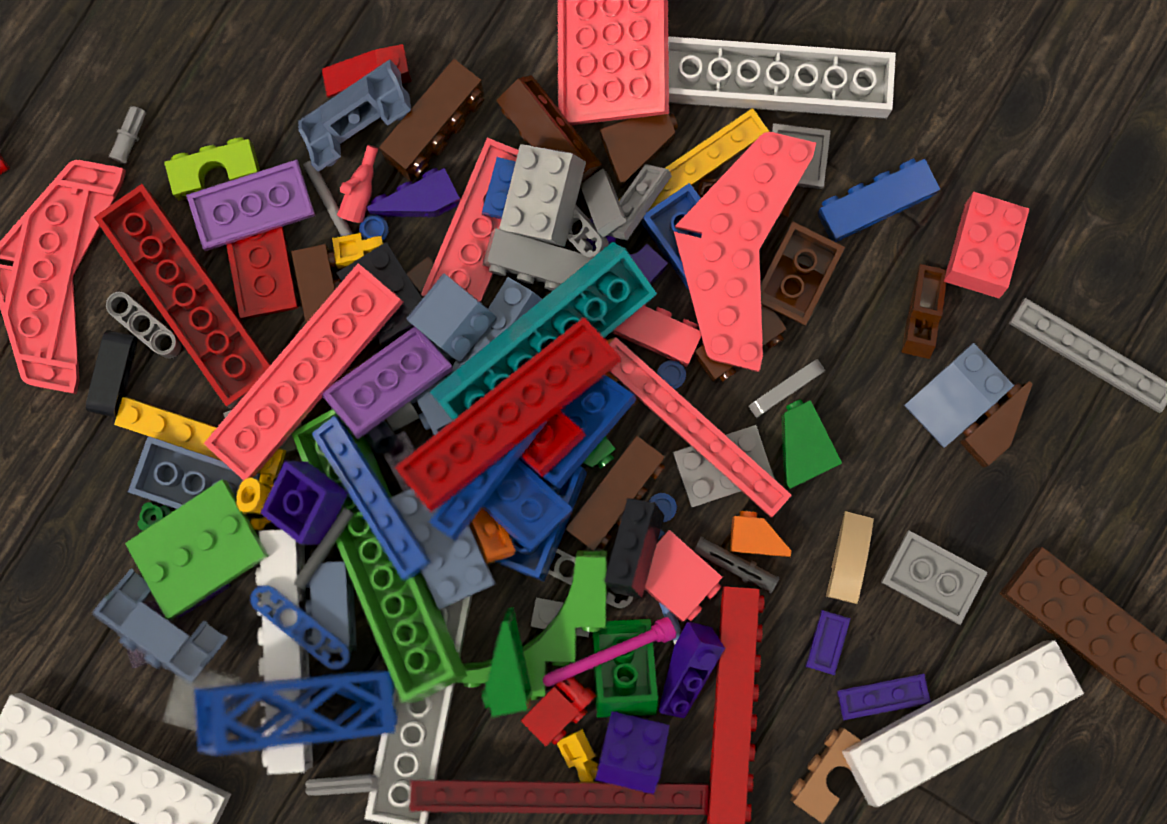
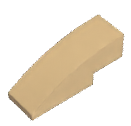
M844 512L831 566L832 572L826 597L858 604L874 518Z

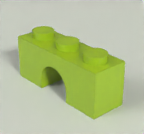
M234 138L227 142L228 145L220 147L209 145L200 148V152L195 154L180 153L172 156V160L164 163L173 196L180 201L187 199L186 195L205 189V176L208 171L216 167L226 169L230 181L259 172L260 168L253 144L249 139Z

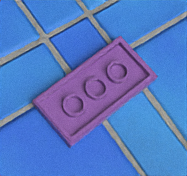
M298 160L186 195L204 251L316 216Z
M414 326L330 386L322 395L354 436L359 439L450 373L453 368L429 338Z

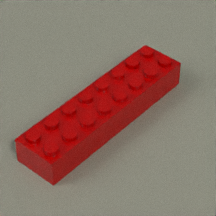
M141 184L94 218L225 406L233 410L269 368L271 362L155 197Z

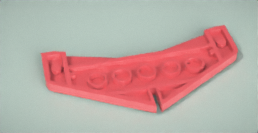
M774 132L763 133L675 226V228L702 234L701 238L674 232L705 352L713 361L757 372L760 370L763 346L759 249L810 164L816 147L815 142Z
M83 160L69 162L0 241V260L14 262L13 267L0 264V310L21 379L26 384L77 395L80 378L73 276L100 227L94 217L112 205L123 185L126 171L123 168Z

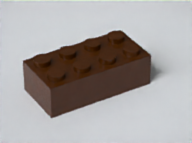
M454 58L412 107L411 111L407 113L379 146L385 161L410 181H413L415 177H422L429 168L428 162L434 155L439 156L448 144L446 140L452 133L458 134L466 123L464 119L471 111L475 113L483 104L484 91L481 79Z

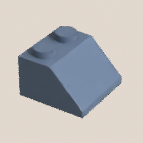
M443 273L406 319L441 349L461 362L497 316Z

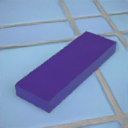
M925 674L837 690L843 720L930 703Z

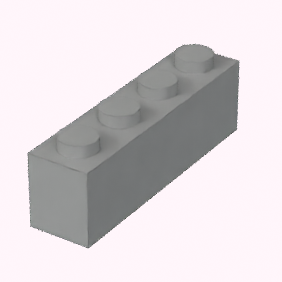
M495 228L490 235L483 266L489 267V272L496 275L506 276V272L517 275L518 281L527 284H533L534 281L544 283L545 289L553 291L591 259L578 252Z

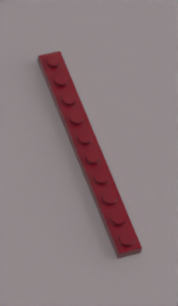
M410 779L409 811L708 815L709 785L706 783H657L654 794L606 782Z

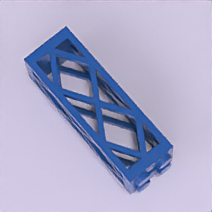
M369 670L194 689L198 751L210 754H223L395 733L398 714L396 708L393 707V695L395 694L396 686L389 671ZM359 682L360 688L354 686L351 683ZM322 687L327 688L304 707L300 706ZM308 688L293 701L273 692ZM335 692L355 702L332 721L312 712L314 708ZM247 694L250 695L248 698H246L244 701H242L239 705H237L235 708H233L230 712H228L225 715V711H227L234 704H236L238 701L244 698ZM226 696H232L231 698H229L227 701L224 702V697H226ZM257 700L280 710L255 731L233 721L236 716ZM361 708V714L346 726H340L342 722ZM285 716H291L268 735H262ZM299 720L316 728V730L284 733ZM226 731L240 739L227 740Z

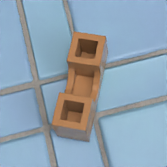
M842 727L838 731L833 729L824 741L827 747L821 756L816 754L809 762L807 769L810 772L804 780L799 778L792 787L790 793L793 796L790 800L823 824L840 800L828 790L826 785L827 775L833 768L838 766L847 767L851 770L842 751L861 740Z

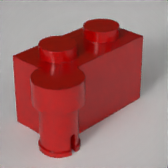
M572 676L558 682L521 719V722L545 746L550 742L556 745L566 735L567 732L564 728L572 720L576 724L588 712L585 707L595 698L596 694L589 687L585 688Z

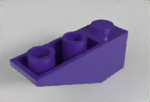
M435 168L422 175L423 179L412 183V181L403 183L397 187V192L389 196L386 194L377 196L371 200V205L367 206L370 215H379L381 217H438L458 207L461 200L445 168L441 170Z
M687 622L674 645L659 707L661 714L685 719L725 649L712 627Z

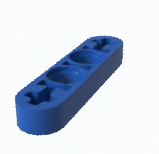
M262 585L253 591L251 604L254 609L319 661L331 669H339L348 664L351 658L349 647L276 588ZM271 592L270 600L276 605H279L280 600L284 602V605L277 609L274 617L270 614V612L275 610L268 604L263 606L259 604L261 602L260 593L266 594ZM286 609H292L297 614L296 623L290 627L285 626L281 621V614ZM311 627L318 629L321 634V639L316 645L308 644L304 638L306 630ZM327 637L332 640V642L327 644L330 648L337 650L340 647L343 650L341 652V656L344 658L342 662L337 660L332 663L330 661L332 655L326 649L322 651V654L317 651L325 644Z

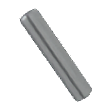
M376 775L309 779L305 783V792L308 796L374 792L379 788V778Z

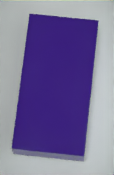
M821 610L805 667L835 675L851 618Z

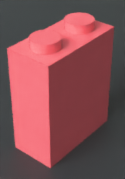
M669 530L656 545L645 590L679 621L684 622L686 618L692 621L702 610V607L699 606L700 602L706 596L711 599L722 587L718 583L722 576Z

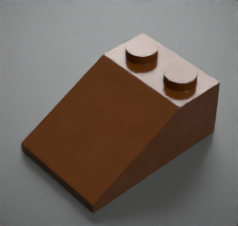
M792 221L760 285L761 304L806 326L845 247Z

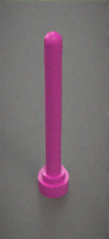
M668 617L655 621V625L651 626V630L544 675L542 682L546 686H551L653 641L658 643L661 641L663 643L676 638L675 628Z

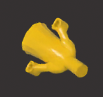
M261 473L259 481L251 477L246 478L240 484L236 504L239 511L261 514L260 512L274 485V476L272 474ZM266 517L252 518L250 523L254 530H263L265 525L271 521Z

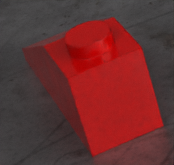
M403 44L372 50L323 68L322 73L327 97L338 95L389 59L400 70L402 83L410 82L409 65Z

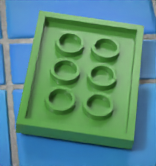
M221 479L125 543L167 620L174 619L269 557L246 514L243 511H239L236 505L237 498L227 480Z

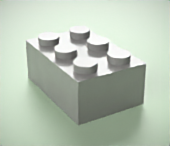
M520 144L499 229L544 243L565 247L586 161L572 153Z

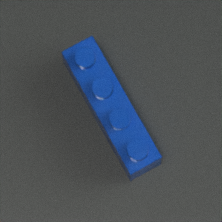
M911 159L900 165V170L893 174L886 171L874 177V183L866 187L861 183L850 188L847 191L849 195L840 199L836 195L823 201V207L820 208L817 214L829 239L838 242L935 196L940 188L926 160L923 159L916 162L915 159Z

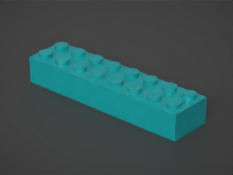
M612 242L431 390L430 393L454 421L583 317L604 338L657 293L628 252Z

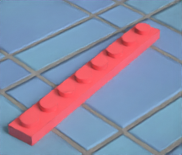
M615 337L609 345L619 354L622 361L609 372L765 513L773 517L792 495Z

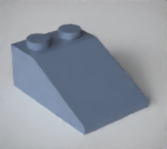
M972 343L904 406L938 443L945 448L1001 399L1014 385Z

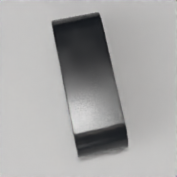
M111 330L105 331L87 396V412L117 417L122 397L125 396L137 348L136 336Z

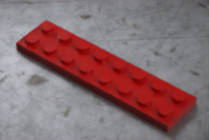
M583 317L395 468L425 507L432 513L622 360L619 354Z

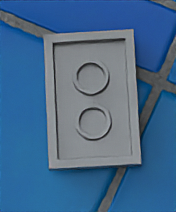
M756 425L726 434L733 443L774 478ZM692 446L673 452L691 508L741 492L737 486Z
M907 531L880 583L961 625L988 572L921 536Z

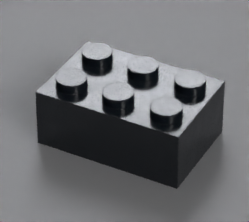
M387 242L337 272L339 278L343 281L359 263L403 301V304L376 334L383 348L414 327L406 318L422 300Z

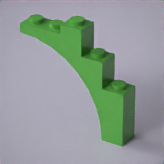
M577 550L574 578L562 607L548 626L523 646L533 692L531 700L540 699V696H545L547 686L543 684L542 679L547 674V662H552L555 666H567L570 662H575L577 655V627H582V630L586 632H596L600 628H605L607 585L604 579L607 572V551ZM493 659L483 662L463 663L468 676L456 683H463L465 687L481 686V683H485L488 680Z

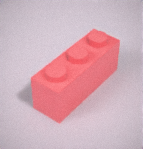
M645 304L610 332L665 358L677 361L685 367L688 366L701 338V333L698 330L699 326L694 322L683 319L682 322L671 318L673 315L671 312L659 307L653 310L646 307Z

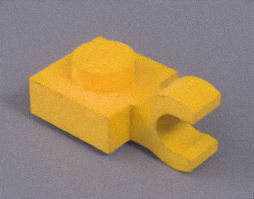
M361 233L332 238L335 263L338 269L345 268L382 245V237L375 236L363 240Z
M581 729L563 737L557 745L568 767H576L581 782L594 781L593 779L596 778L599 764L590 760L595 757V754L583 730Z

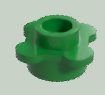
M151 502L145 503L142 506L140 520L137 523L139 529L146 530L169 515L170 509L165 505L158 507ZM155 515L156 520L152 521L151 518Z

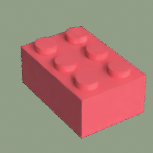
M973 192L964 206L944 282L1000 298L1010 284L1029 208Z

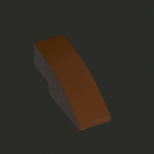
M923 264L919 265L901 353L927 359L931 358L936 347L938 326L943 313L947 283L944 282L947 270Z

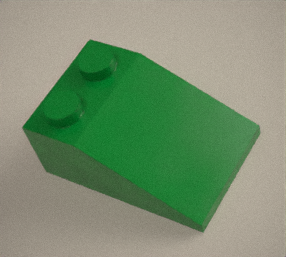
M514 607L507 609L503 619L488 680L485 682L486 690H482L485 708H490L492 717L528 710L533 694Z
M651 619L606 621L605 628L592 632L593 654L651 630ZM653 642L594 667L597 718L610 717L612 711L630 716L656 715L658 694Z

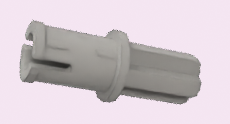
M135 106L130 107L121 130L117 129L116 131L118 136L108 157L123 164L127 163L135 141L138 142L139 140L137 135L146 116L144 110Z

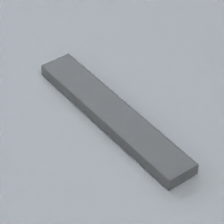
M1024 298L1009 322L1010 325L1156 412L1161 413L1167 404V381L1029 299Z

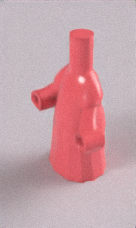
M367 145L362 164L353 173L351 179L342 183L340 193L345 195L337 212L338 217L356 223L364 221L367 206L372 196L373 165L379 148Z

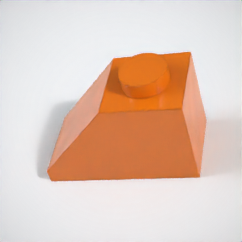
M740 511L739 516L732 517L730 552L782 557L791 556L790 548L764 518H757V512Z

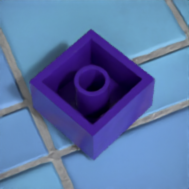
M285 461L260 513L301 545L320 544L334 524L348 495V491L309 462Z
M612 711L606 729L595 780L654 794L660 777L670 725Z

